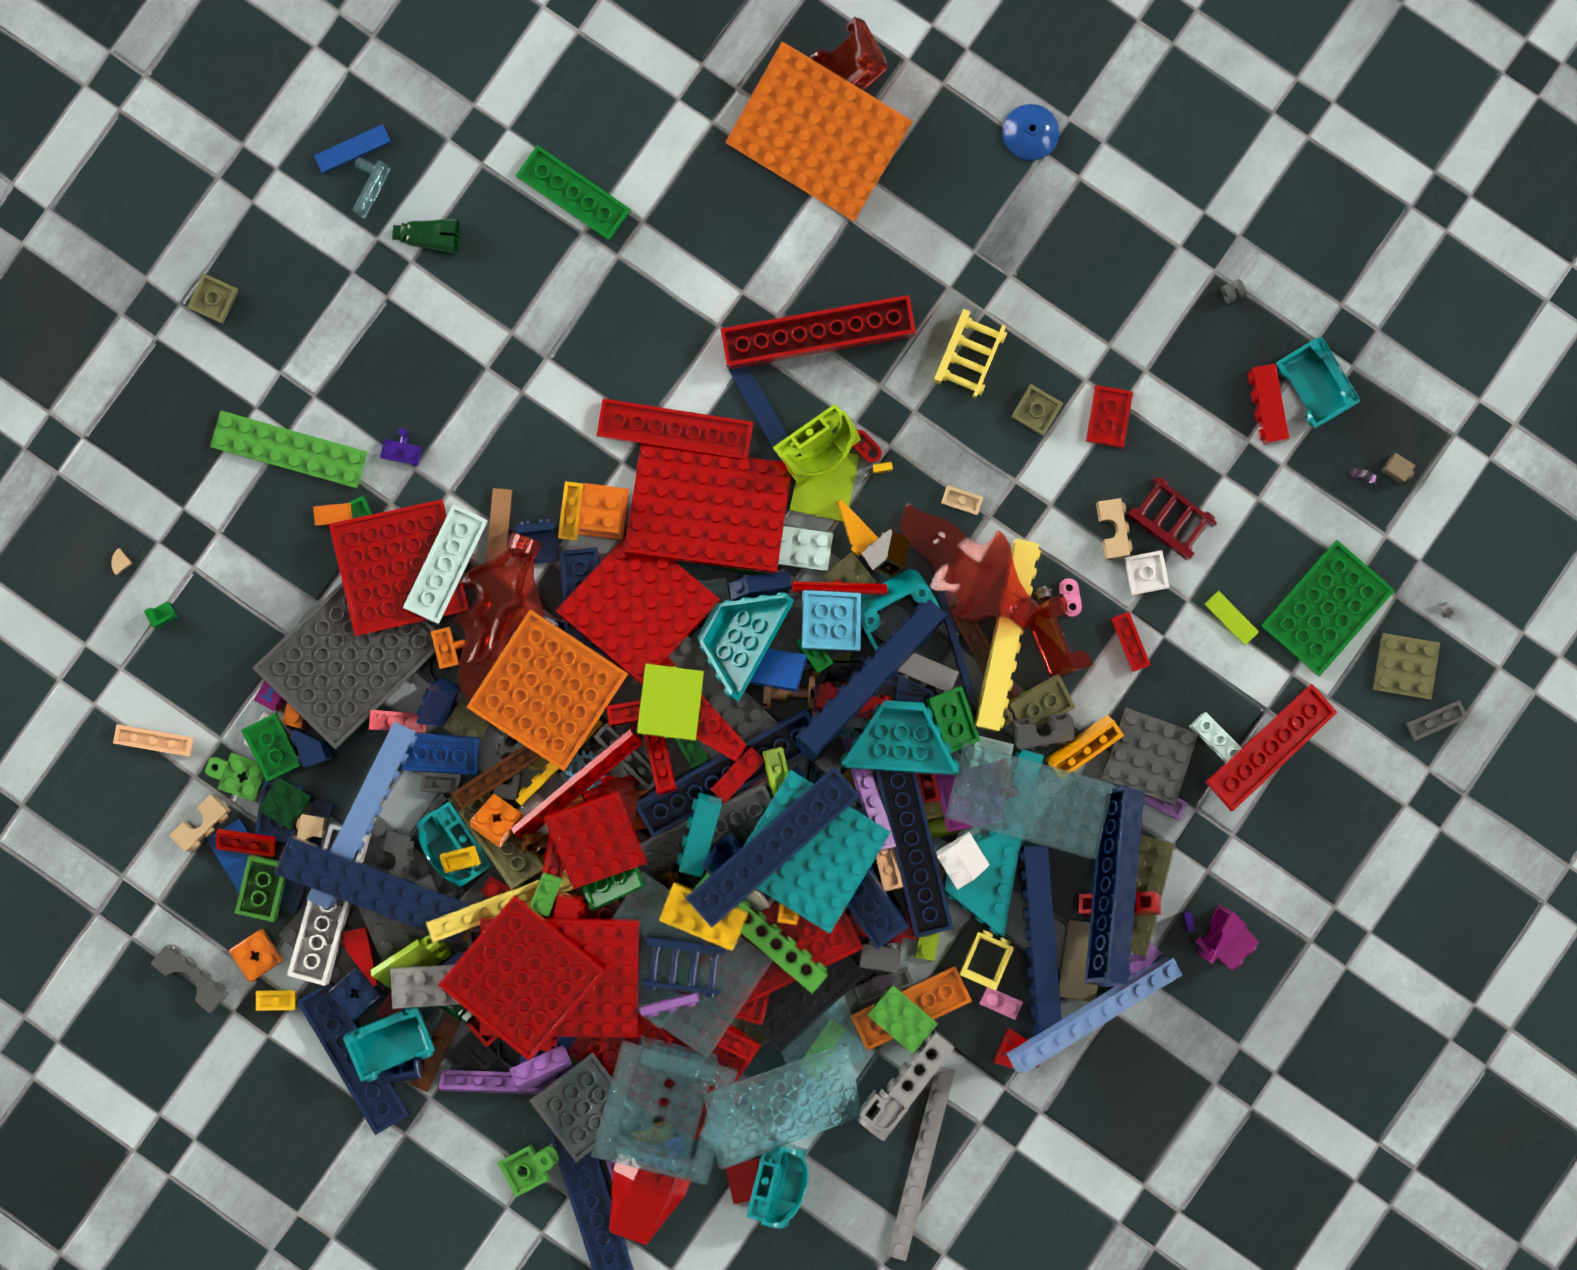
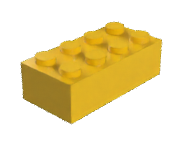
M677 882L674 883L659 921L732 951L736 946L749 912L735 907L711 928L685 899L694 890Z

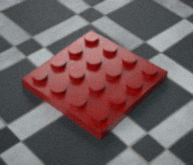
M618 790L544 817L573 889L647 863Z

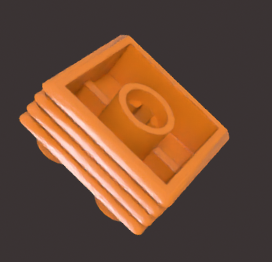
M493 794L470 820V826L496 846L501 847L513 834L511 828L523 819L524 815L499 796ZM499 818V819H500V822H499V821L494 822L493 819Z
M264 929L258 930L229 950L248 982L256 980L283 962L282 956ZM253 951H254L255 953H256V952H259V953H260V955L258 956L259 960H258V959H253V957H252V956L254 955Z

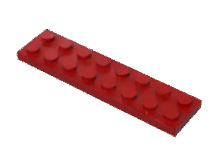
M602 398L596 436L747 460L753 422Z
M1310 684L1205 783L1231 812L1234 811L1338 712L1313 684Z

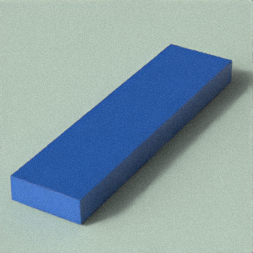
M382 124L314 155L321 173L324 174L392 142Z

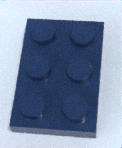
M263 781L260 805L273 786V781ZM294 785L303 791V786ZM258 811L255 834L276 837L275 841L285 843L289 834L295 836L296 824L290 830Z

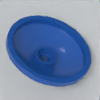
M1036 104L1022 105L1014 109L1007 116L1002 131L1003 141L1007 149L1017 158L1026 161L1040 160L1048 156L1056 147L1059 139V125L1055 116L1045 107ZM1033 126L1036 130L1032 132L1029 130V127Z

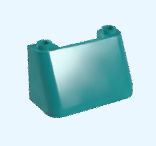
M1322 337L1315 338L1276 362L1278 374L1281 377L1289 378L1308 410L1305 418L1308 424L1314 426V428L1319 427L1360 403L1359 396Z
M420 1007L405 1008L350 1031L343 1037L360 1081L366 1080L367 1083L377 1079V1074L414 1057L428 1058L435 1051Z

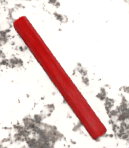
M794 581L792 583V592L802 593L804 590L886 595L888 587L887 584Z

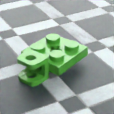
M231 752L228 760L219 757L210 758L205 769L207 775L221 780L218 786L219 790L255 802L264 779L257 761ZM213 764L218 765L217 771L212 768ZM246 772V776L249 777L248 780L240 782L238 774Z
M531 1144L500 1160L498 1165L514 1195L517 1197L548 1181L550 1177L546 1171L559 1162L560 1156L554 1146H547L536 1152ZM522 1166L527 1168V1175L520 1172Z

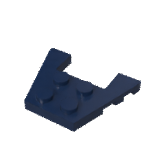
M895 673L886 682V684L897 686L894 701L924 703L925 707H928L926 699L934 696V692L898 673Z

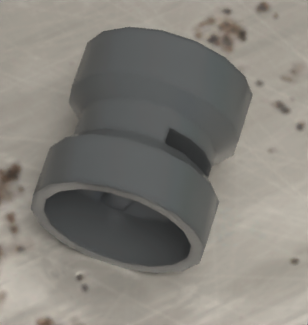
M1240 279L1234 281L1231 285L1226 284L1221 287L1222 295L1227 304L1234 302L1237 298L1242 299L1247 296L1245 286Z

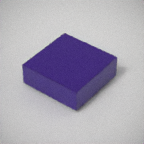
M1183 911L1182 917L1185 931H1195L1192 912Z

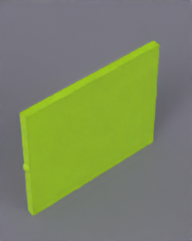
M849 453L845 460L834 470L820 476L808 477L799 484L795 482L790 510L814 515L817 518L823 517L843 522L837 502L842 499L849 507L860 455Z
M645 664L637 733L696 741L704 671L682 669L676 666L668 667Z

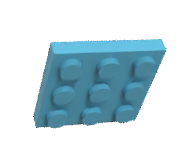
M804 590L802 592V649L859 652L861 593Z

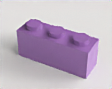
M563 1044L552 1049L550 1052L541 1054L509 1070L519 1092L522 1093L563 1074L573 1065Z

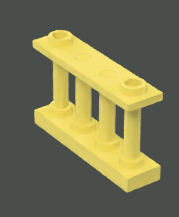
M963 309L933 382L940 385L942 380H949L975 391L972 398L976 399L977 395L981 396L985 385L982 383L999 342L1003 343L1007 333L1004 332L1006 326L1002 325L1000 332L972 321V318L969 317L970 311ZM969 327L996 338L993 349L964 338L965 336L962 335L963 329H968ZM963 345L989 356L985 367L958 356L954 352L956 346ZM955 362L981 373L978 384L949 373L950 370H947L949 363L953 364Z

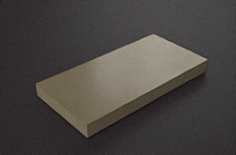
M1068 919L1059 975L1060 997L1090 1002L1096 999L1098 986L1085 983L1090 922Z

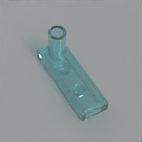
M358 157L354 164L355 168L370 174V177L352 211L365 219L390 168L380 160L374 164Z

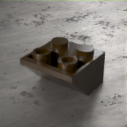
M889 529L882 533L878 540L869 544L866 550L862 552V555L873 571L892 579L905 568L910 540Z

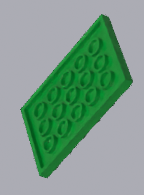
M1335 540L1261 624V627L1315 675L1320 677L1395 590L1343 544Z

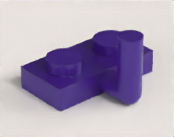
M405 428L398 430V433L401 435L400 442L384 439L380 455L381 459L419 466L422 447L407 444L409 432Z

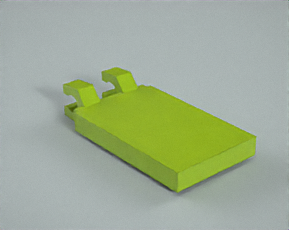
M428 935L421 942L417 939L371 969V974L391 989V968L435 966L441 960H445L452 955L451 951L448 950L450 946L445 941L442 943L433 942L431 936Z

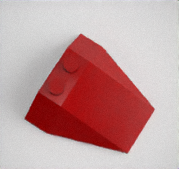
M619 1151L612 1171L609 1232L646 1245L684 1198L692 1177L674 1170L673 1172L640 1161L638 1157Z

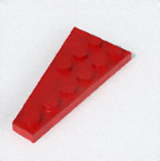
M668 657L661 666L673 667L676 664ZM701 694L696 739L737 762L747 745Z

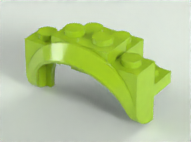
M835 403L775 445L773 449L799 484L808 477L820 476L834 470L845 460L852 446L861 439L850 417L844 410L841 411Z

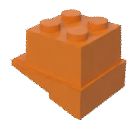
M583 483L577 530L578 536L622 541L625 537L629 489Z

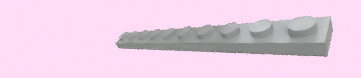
M940 1066L933 1075L887 1252L889 1257L904 1261L907 1259L955 1074L953 1069Z

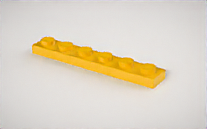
M599 718L582 746L605 724L601 718ZM548 762L545 765L546 770L542 774L537 773L531 779L533 783L528 788L526 786L517 793L519 797L516 801L522 806L560 768Z

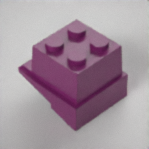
M1221 905L1216 908L1208 924L1210 928L1205 938L1203 939L1200 936L1196 940V943L1200 946L1197 954L1211 964L1217 960L1232 971L1242 965L1243 959L1247 955L1252 954L1259 943L1245 927L1246 924L1234 912Z

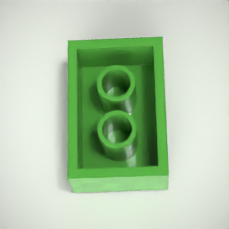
M256 855L248 856L235 914L270 922L277 920L287 880L274 874L278 860Z
M893 984L867 1013L874 1022L912 1054L938 1024Z

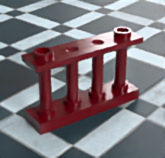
M1155 477L1151 481L1155 485L1154 489L1139 508H1131L1126 516L1188 561L1195 554L1191 551L1193 544L1207 525L1214 527L1218 522L1214 520L1215 517L1207 511L1204 513L1168 486L1169 483L1165 479ZM1161 491L1165 492L1171 498L1157 517L1149 520L1145 517V512ZM1178 502L1186 510L1172 529L1166 532L1160 528L1162 526L1161 523ZM1193 513L1202 521L1187 541L1181 543L1176 539V535Z

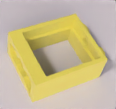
M983 929L982 932H976L959 974L996 991L1014 947L1010 945L1011 941L1000 937V940L992 937L993 933ZM980 938L1006 949L993 980L967 969Z

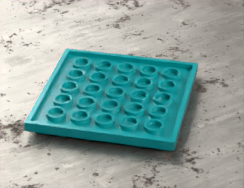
M790 770L745 845L814 784ZM849 806L757 889L830 934L891 832Z

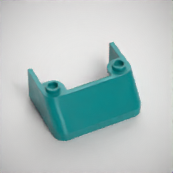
M914 569L906 570L882 583L887 584L888 591L886 595H861V628L875 653L878 646L870 632L876 630L880 625V617L877 614L878 610L908 594H911L917 603L922 601L926 603L930 599L940 608L930 588L919 572Z

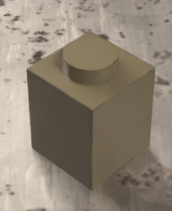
M1395 453L1391 455L1381 472L1401 484L1413 477L1415 472L1412 470L1416 465Z

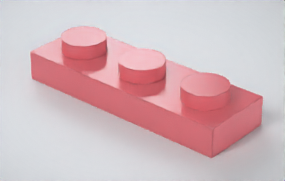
M370 710L369 729L390 731L393 723L397 722L417 733H426V725L416 723L419 717L416 713Z

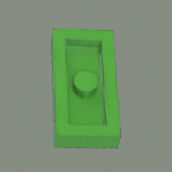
M543 872L530 907L539 914L549 916L562 883V878Z

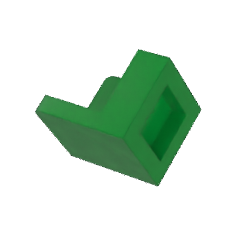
M165 602L156 608L150 607L144 610L152 628L156 629L178 618L169 602Z

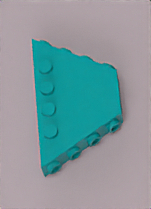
M788 594L760 595L758 598L753 599L741 598L739 601L725 600L723 603H717L698 634L697 638L700 642L698 646L703 654H707L709 657L707 662L712 669L717 671L715 676L721 684L724 683L726 687L724 691L730 699L733 697L736 701H740L794 602Z
M884 700L882 705L878 703L872 712L874 716L871 721L867 719L861 728L864 730L861 736L856 735L851 743L852 749L849 753L846 751L840 759L842 762L841 768L953 776H958V770L960 769L957 760L952 759L949 754L951 752L947 741L943 742L940 736L942 731L939 725H935L931 719L933 718L932 711L929 707H925L924 703Z
M1013 820L1008 822L1007 826L1003 828L994 827L987 834L972 836L989 863V866L973 881L957 889L946 870L944 874L943 887L945 895L951 900L957 899L962 909L966 912L972 911L975 914L974 918L981 924L987 923L990 926L989 930L997 936L1000 934L1004 937L1024 827L1022 820Z

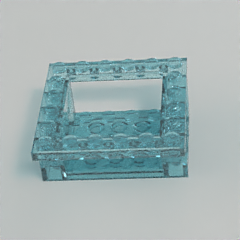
M641 1036L639 1045L622 1041L591 1156L707 1185L738 1071L719 1066L716 1054L672 1043L668 1044L664 1041ZM666 1079H672L675 1082L671 1088H666L663 1083ZM711 1085L714 1086L696 1155L692 1159L691 1149L708 1088ZM660 1098H668L669 1104L665 1107L660 1106L658 1103ZM656 1116H662L664 1123L656 1125L653 1119Z

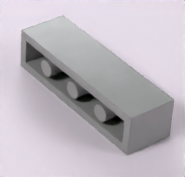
M916 653L897 671L907 679L913 678L917 680V684L925 688L928 685L934 687V692L938 694L952 689L959 674L958 671Z

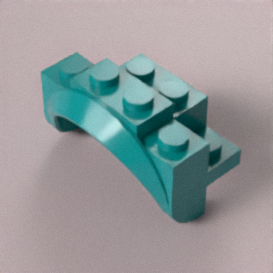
M450 802L432 811L416 823L419 842L425 857L440 876L455 884L458 889L493 866ZM475 845L481 864L445 873L440 854Z
M765 1140L746 1215L747 1218L761 1221V1225L774 1228L788 1226L790 1219L799 1210L808 1187L809 1172L805 1159L806 1148Z

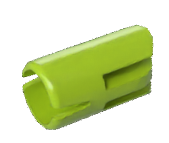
M944 817L928 821L932 840L961 831L947 832Z

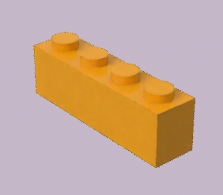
M1106 715L1077 735L1073 741H1069L1046 757L1045 760L1054 774L1062 780L1124 735L1115 721Z

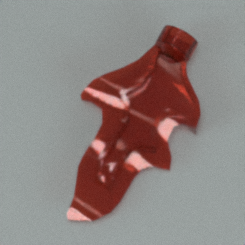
M911 504L905 505L900 521L903 536L907 537L910 540L909 544L933 565L934 577L929 588L934 591H951L958 596V604L951 611L954 616L963 621L971 622L993 617L1008 618L1022 631L1034 622L1043 607L1029 597L1022 586L1015 569L1010 544L1000 530L996 531L994 537L986 545L975 544L948 520L922 512Z
M512 532L507 550L497 558L472 568L460 581V584L475 590L477 595L473 605L460 612L453 619L463 627L466 634L459 662L458 680L461 691L470 701L529 610L531 609L544 617L542 603L534 580V560L541 543L521 534Z

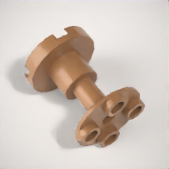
M809 673V687L799 686L797 692L764 687L763 709L771 710V700L787 701V697L808 698L807 712H809V709H813L814 695H810V690H814L815 676H811V673Z

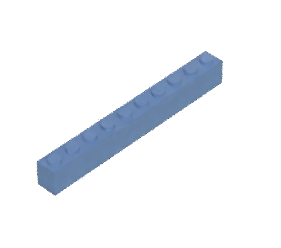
M397 722L393 723L331 848L332 851L353 859L357 852L361 853L365 845L362 841L365 835H370L374 827L371 823L374 817H379L383 809L380 805L383 799L387 800L391 793L389 786L391 782L395 783L400 774L397 770L400 764H405L409 756L406 752L409 746L413 748L418 738L415 736L416 731ZM311 888L306 898L326 909H329L330 906L334 907L338 900L334 896Z
M1171 957L1160 958L1129 977L1128 985L1113 987L1008 1052L1007 1055L1015 1071L1028 1072L1180 977L1182 973L1175 959Z

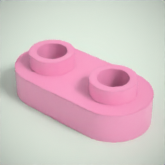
M1070 578L1064 579L1059 584L1062 611L1065 615L1074 617L1082 609L1079 587L1075 580ZM1066 585H1071L1072 591H1067ZM1069 604H1075V610H1070Z

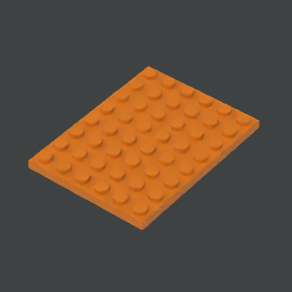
M782 41L725 143L852 221H856L912 125L913 120Z

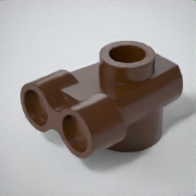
M540 831L534 834H525L523 842L518 844L519 852L524 853L536 850L538 855L546 854L550 834H542Z

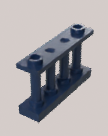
M648 936L646 946H651L652 957L649 980L643 979L642 985L646 986V989L658 990V987L702 992L707 997H716L717 994H721L722 988L715 987L719 958H721V955L726 954V948L711 943ZM663 948H670V952H672L668 982L657 981L660 951ZM682 950L690 951L691 954L688 984L676 983L679 956ZM702 952L710 953L709 956L711 957L708 987L696 985L699 956L702 955Z

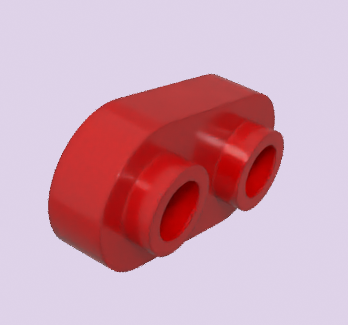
M857 430L859 437L863 441L862 443H856L852 447L866 462H878L882 456L881 448L865 431ZM874 451L876 455L875 457H870L868 453Z

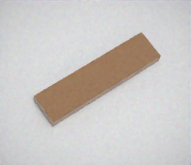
M493 488L486 565L506 566L513 490Z

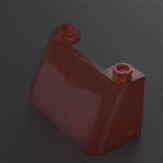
M854 17L847 23V30L852 34L832 52L823 49L817 50L809 58L864 90L886 71L887 61L865 21Z
M1063 593L1030 608L1026 616L1027 623L1050 676L1053 677L1059 674L1061 678L1093 665L1087 652L1078 650L1071 653L1057 617L1064 614L1067 610V602Z

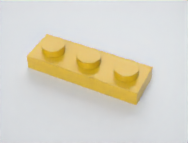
M565 481L558 539L578 541L577 530L583 483Z

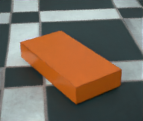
M351 503L313 507L315 526L352 519Z

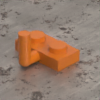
M450 627L431 631L439 668L444 669L459 665L456 649L468 648L470 643L467 640L454 642Z

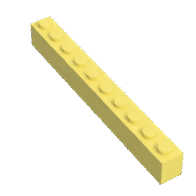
M1018 538L1013 541L974 721L976 728L998 732L1004 726L1005 717L1002 716L1009 703V699L1006 697L1008 691L1012 688L1013 680H1011V674L1015 672L1017 661H1014L1015 655L1019 653L1021 642L1018 641L1025 628V624L1022 622L1024 616H1027L1029 605H1026L1027 599L1031 597L1033 587L1030 586L1031 580L1035 578L1037 568H1034L1035 562L1039 560L1041 550L1038 549V543Z

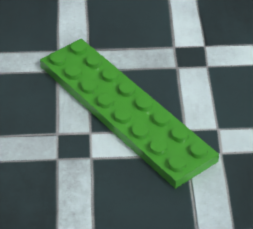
M220 411L210 445L211 448L356 489H358L368 456L367 451L225 411Z

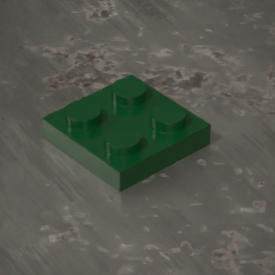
M277 777L258 811L292 830L312 796L281 777Z

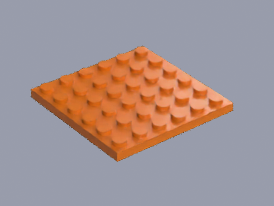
M530 609L467 705V708L565 771L629 673Z

